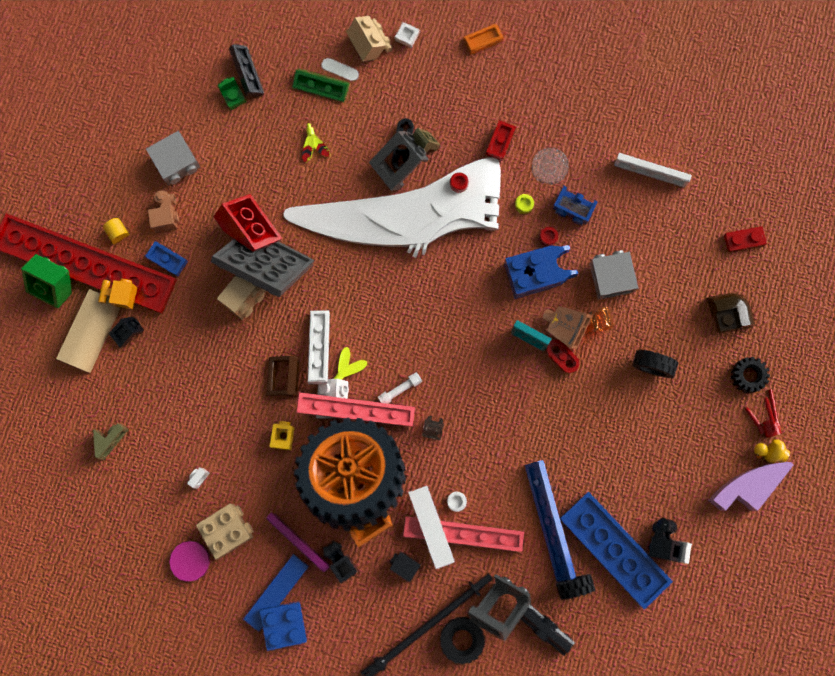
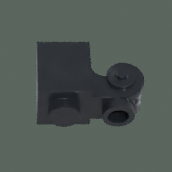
M666 518L655 521L652 526L654 536H652L649 545V556L681 563L684 543L672 540L670 536L677 531V524L675 521Z
M332 540L331 543L323 547V555L333 562L330 568L340 584L359 571L349 554L344 555L342 552L341 543Z

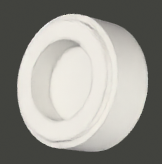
M453 492L448 496L447 505L452 511L458 512L465 508L467 500L463 493Z

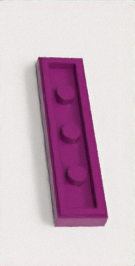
M273 512L266 517L275 528L322 572L328 571L331 565Z

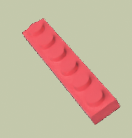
M300 392L298 393L296 413L342 419L350 418V420L363 418L366 422L372 421L413 427L415 407Z
M406 517L403 537L425 539L418 518ZM440 521L449 543L522 552L524 532Z

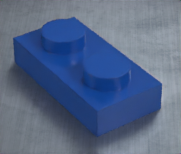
M156 241L145 255L147 259L177 277L188 262L185 258Z

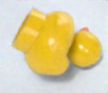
M772 440L768 447L764 443H758L754 446L756 457L759 459L764 456L768 463L786 462L790 455V451L786 449L784 442L781 440Z

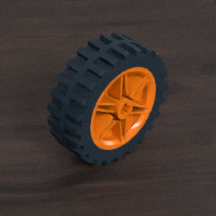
M343 418L342 423H337L334 420L330 422L331 426L324 428L322 425L318 428L319 433L316 436L311 434L308 437L310 442L307 446L302 444L300 448L302 456H297L295 460L298 469H294V477L297 480L295 486L300 493L299 496L313 516H316L323 524L329 523L331 528L338 529V526H342L344 531H351V526H356L358 530L365 529L364 524L371 523L372 526L378 524L377 518L382 516L385 519L389 516L387 510L390 507L396 508L398 505L396 498L397 496L402 497L404 492L402 484H406V477L404 475V471H406L405 465L393 437L388 436L387 431L383 427L378 429L375 422L369 421L368 424H365L363 418H357L356 422H351L350 418ZM338 455H341L342 460L340 461L339 459H336L335 457H337ZM368 467H373V471H368ZM365 485V488H364L363 490H361V491L358 490V489H360L362 486ZM343 488L345 492L340 494L338 490Z

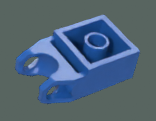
M551 245L505 258L504 266L514 298L517 299L562 285L568 279L576 277L578 275L577 270H564L557 264V259L563 254L568 253L570 246ZM526 271H529V272L532 273V275L529 276L528 274H524V273H525Z

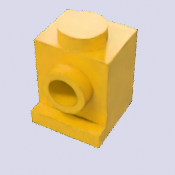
M279 421V424H273L270 441L271 448L292 451L295 427L290 426V422ZM283 432L287 434L286 439H281L280 437Z

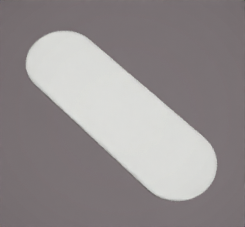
M330 58L324 59L322 62V67L325 70L346 79L356 80L359 76L356 69Z

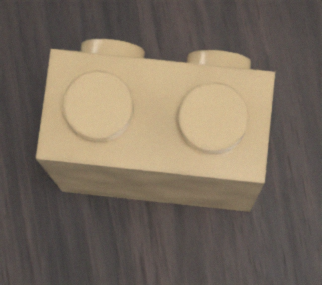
M229 504L196 525L215 559L224 557L254 538L251 534L254 531L248 522H244L242 518L244 514L238 505Z

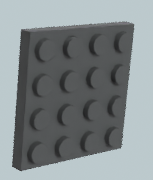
M233 239L212 256L211 263L252 283L254 286L268 291L272 295L280 297L313 266L314 259L280 242L253 252Z

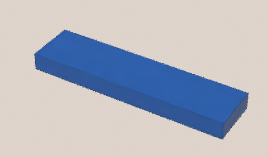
M293 554L243 620L259 632L263 628L260 609L280 605L309 568V565Z

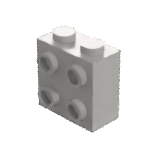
M179 131L146 148L159 173L168 185L178 183L182 177L191 175L200 168Z
M623 250L613 252L609 256H605V254L596 255L589 263L598 300L637 291L638 284L630 252L624 253Z

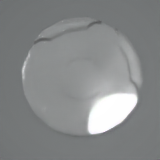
M556 148L540 150L532 161V173L543 184L554 185L561 182L569 170V162L566 155Z

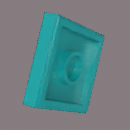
M516 320L511 331L512 335L541 351H545L551 341L550 337Z

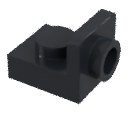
M128 317L122 318L108 334L121 348L125 347L136 334L142 333L144 329L140 326L137 319Z

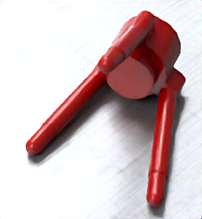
M772 389L768 390L770 404L768 398H764L769 420L763 422L764 426L759 423L748 407L745 408L750 418L758 427L760 434L765 433L766 438L782 433Z

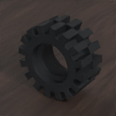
M747 357L738 361L733 366L734 369L731 370L733 375L730 377L731 380H734L732 384L734 386L737 385L736 389L743 390V393H754L763 389L769 382L767 379L770 378V374H767V371H770L769 367L765 368L766 363H761V359H755V357ZM746 368H752L756 371L757 379L755 382H748L744 379L743 372Z
M591 574L576 576L574 579L556 583L560 600L580 597L595 591Z

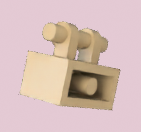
M370 16L355 17L346 31L362 61L377 59L384 49L386 52L392 50L390 40L384 35L381 24L377 23L375 19H371Z

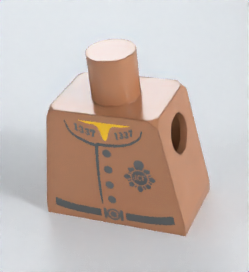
M558 306L556 312L547 309L543 314V319L550 322L547 331L568 347L574 349L578 348L593 317L590 314Z

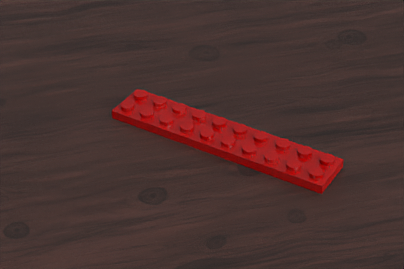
M7 213L0 224L1 252L26 262L35 254L46 257L51 262L67 268L70 279L101 290L103 280L111 281L109 287L111 289L113 280H131L137 287L134 303L160 314L163 313L177 282V279Z

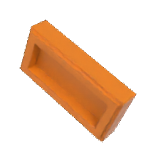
M497 23L464 36L463 40L472 55L503 42L504 37Z

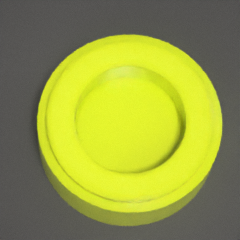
M527 194L518 196L515 202L516 210L521 214L531 212L534 207L533 198Z

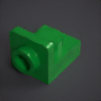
M234 77L224 79L217 85L230 110L246 103V99Z

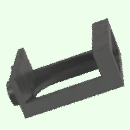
M398 131L369 161V164L391 191L400 190L404 186L403 181L421 162L429 160L425 155V150L414 142L413 135L406 131ZM405 145L410 152L409 159L394 173L385 159L397 146Z
M495 574V584L477 608L472 606L468 614L471 622L505 642L530 606L531 599L529 592L524 587H517L508 578ZM510 594L516 598L517 604L507 620L502 624L489 616L488 613L501 596Z

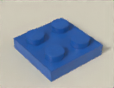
M300 601L260 609L267 651L307 642Z

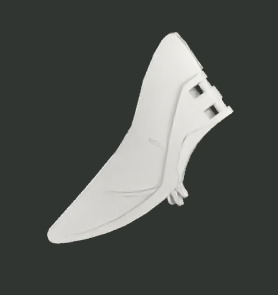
M495 158L477 160L458 168L424 188L401 194L290 207L285 209L284 218L312 232L346 242L386 247H409L407 251L409 254L413 248H416L412 256L416 258L420 248L422 249L421 255H425L428 244L450 232L470 228L498 230L497 217H499V205L497 201L500 197L501 171L499 160ZM463 173L468 177L469 185L467 190L457 193L451 189L450 178L453 174ZM485 199H490V203H485ZM484 217H489V222L484 221Z

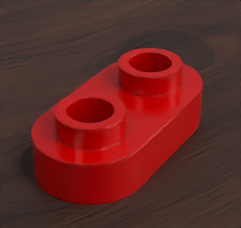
M560 340L550 341L546 348L548 357L564 373H574L579 368L578 357ZM557 347L559 353H554L552 348ZM567 361H570L572 363V367H567L565 363Z

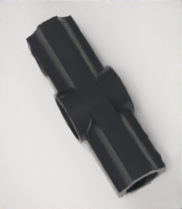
M531 605L520 619L533 629L532 631L545 643L548 642L563 656L572 649L575 642L558 629V626L547 616H543Z

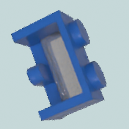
M563 186L553 206V209L556 210L555 213L561 217L567 215L573 218L572 221L582 226L583 223L587 225L598 201L595 200L592 203L583 199L584 196L577 193L575 195L567 191L566 186Z

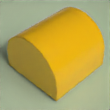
M119 218L111 219L103 225L104 231L114 245L130 235Z

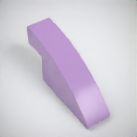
M783 462L748 470L725 483L708 501L720 511H726L733 501L737 499L751 511H758L794 464Z

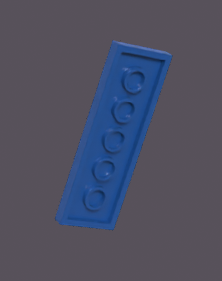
M587 492L560 517L565 526L642 609L645 610L673 582L590 492Z

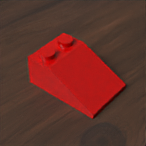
M251 194L223 203L213 216L226 234L253 252L282 240L280 234Z

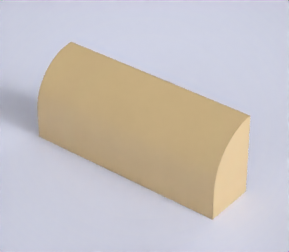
M90 289L56 358L89 373L92 371L120 310V307H114L109 303V297H107L106 304L98 303L100 293Z

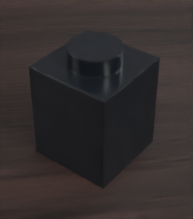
M402 551L399 555L395 553L389 562L392 565L390 570L408 582H411L421 566L420 563Z

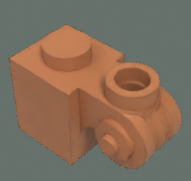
M160 190L154 196L160 208L148 210L150 227L155 233L178 229L177 222H179L178 213L174 211L173 205H176L175 195Z

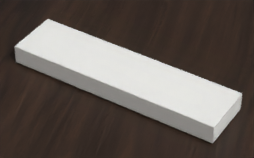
M622 153L618 154L614 164L617 167L681 187H686L692 176Z
M310 311L308 384H328L329 311Z
M428 486L409 492L435 568L438 569L454 563V558Z

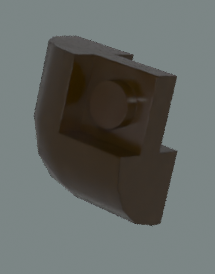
M726 293L707 298L711 316H714L718 333L746 329L756 325L751 306L747 299L741 295Z

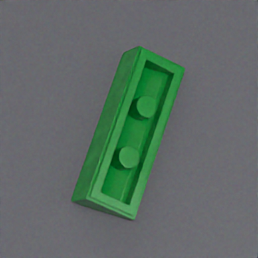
M296 69L292 88L345 102L350 83L303 69Z

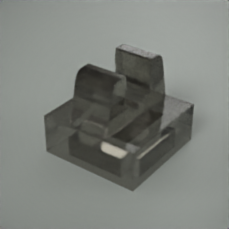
M428 416L424 422L422 436L441 441L444 428L443 419L440 418L439 422L432 421V416Z

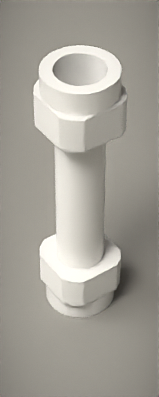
M416 372L410 375L407 381L388 393L386 391L378 396V399L381 403L389 404L394 397L408 388L416 387L423 382Z

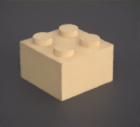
M235 276L217 299L224 307L243 320L244 317L247 318L252 313L253 306L263 300L266 290Z

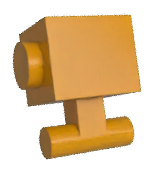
M113 280L112 289L109 288L111 281H102L98 303L106 304L107 297H110L109 303L114 307L133 310L137 287L131 280Z

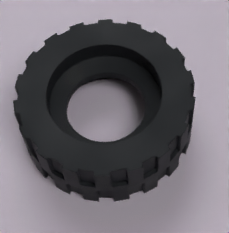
M636 350L632 366L648 374L663 378H674L679 362L657 352Z
M457 617L445 624L441 632L440 644L443 653L449 660L456 664H469L477 660L479 655L482 654L485 646V637L481 627L471 622L468 617ZM459 630H466L472 636V645L464 651L456 649L452 642L453 635Z

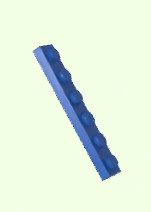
M541 460L527 464L525 469L556 581L576 578L544 461Z

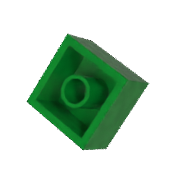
M35 254L21 268L25 292L58 309L72 294L69 270L64 266H59L48 258Z

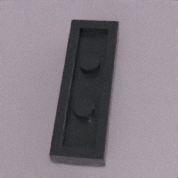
M232 44L229 47V51L245 95L261 97L264 91L248 47Z

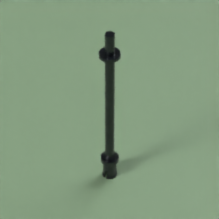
M488 573L474 585L469 581V589L383 657L376 656L371 664L360 671L361 675L375 676L380 671L384 672L388 662L474 594L480 597L479 590L493 580L492 576Z

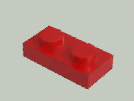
M499 120L486 155L503 161L516 126Z
M763 226L724 234L728 253L767 245Z

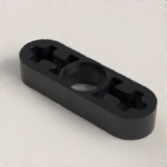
M406 118L400 120L396 133L403 131V127L408 125L410 129H407V132L413 135V122ZM397 146L393 150L392 167L395 171H398L409 159L410 152L408 147L400 149ZM401 154L403 155V163L401 166H398L397 162H399Z

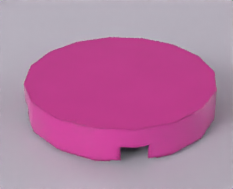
M183 542L175 547L171 553L169 561L171 571L180 580L188 582L198 580L205 575L210 565L209 552L205 546L198 542Z

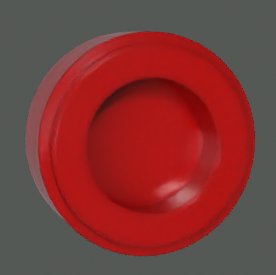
M463 173L453 174L450 178L451 189L457 193L467 190L469 185L468 177Z
M552 227L543 228L539 234V241L544 246H553L558 240V232Z

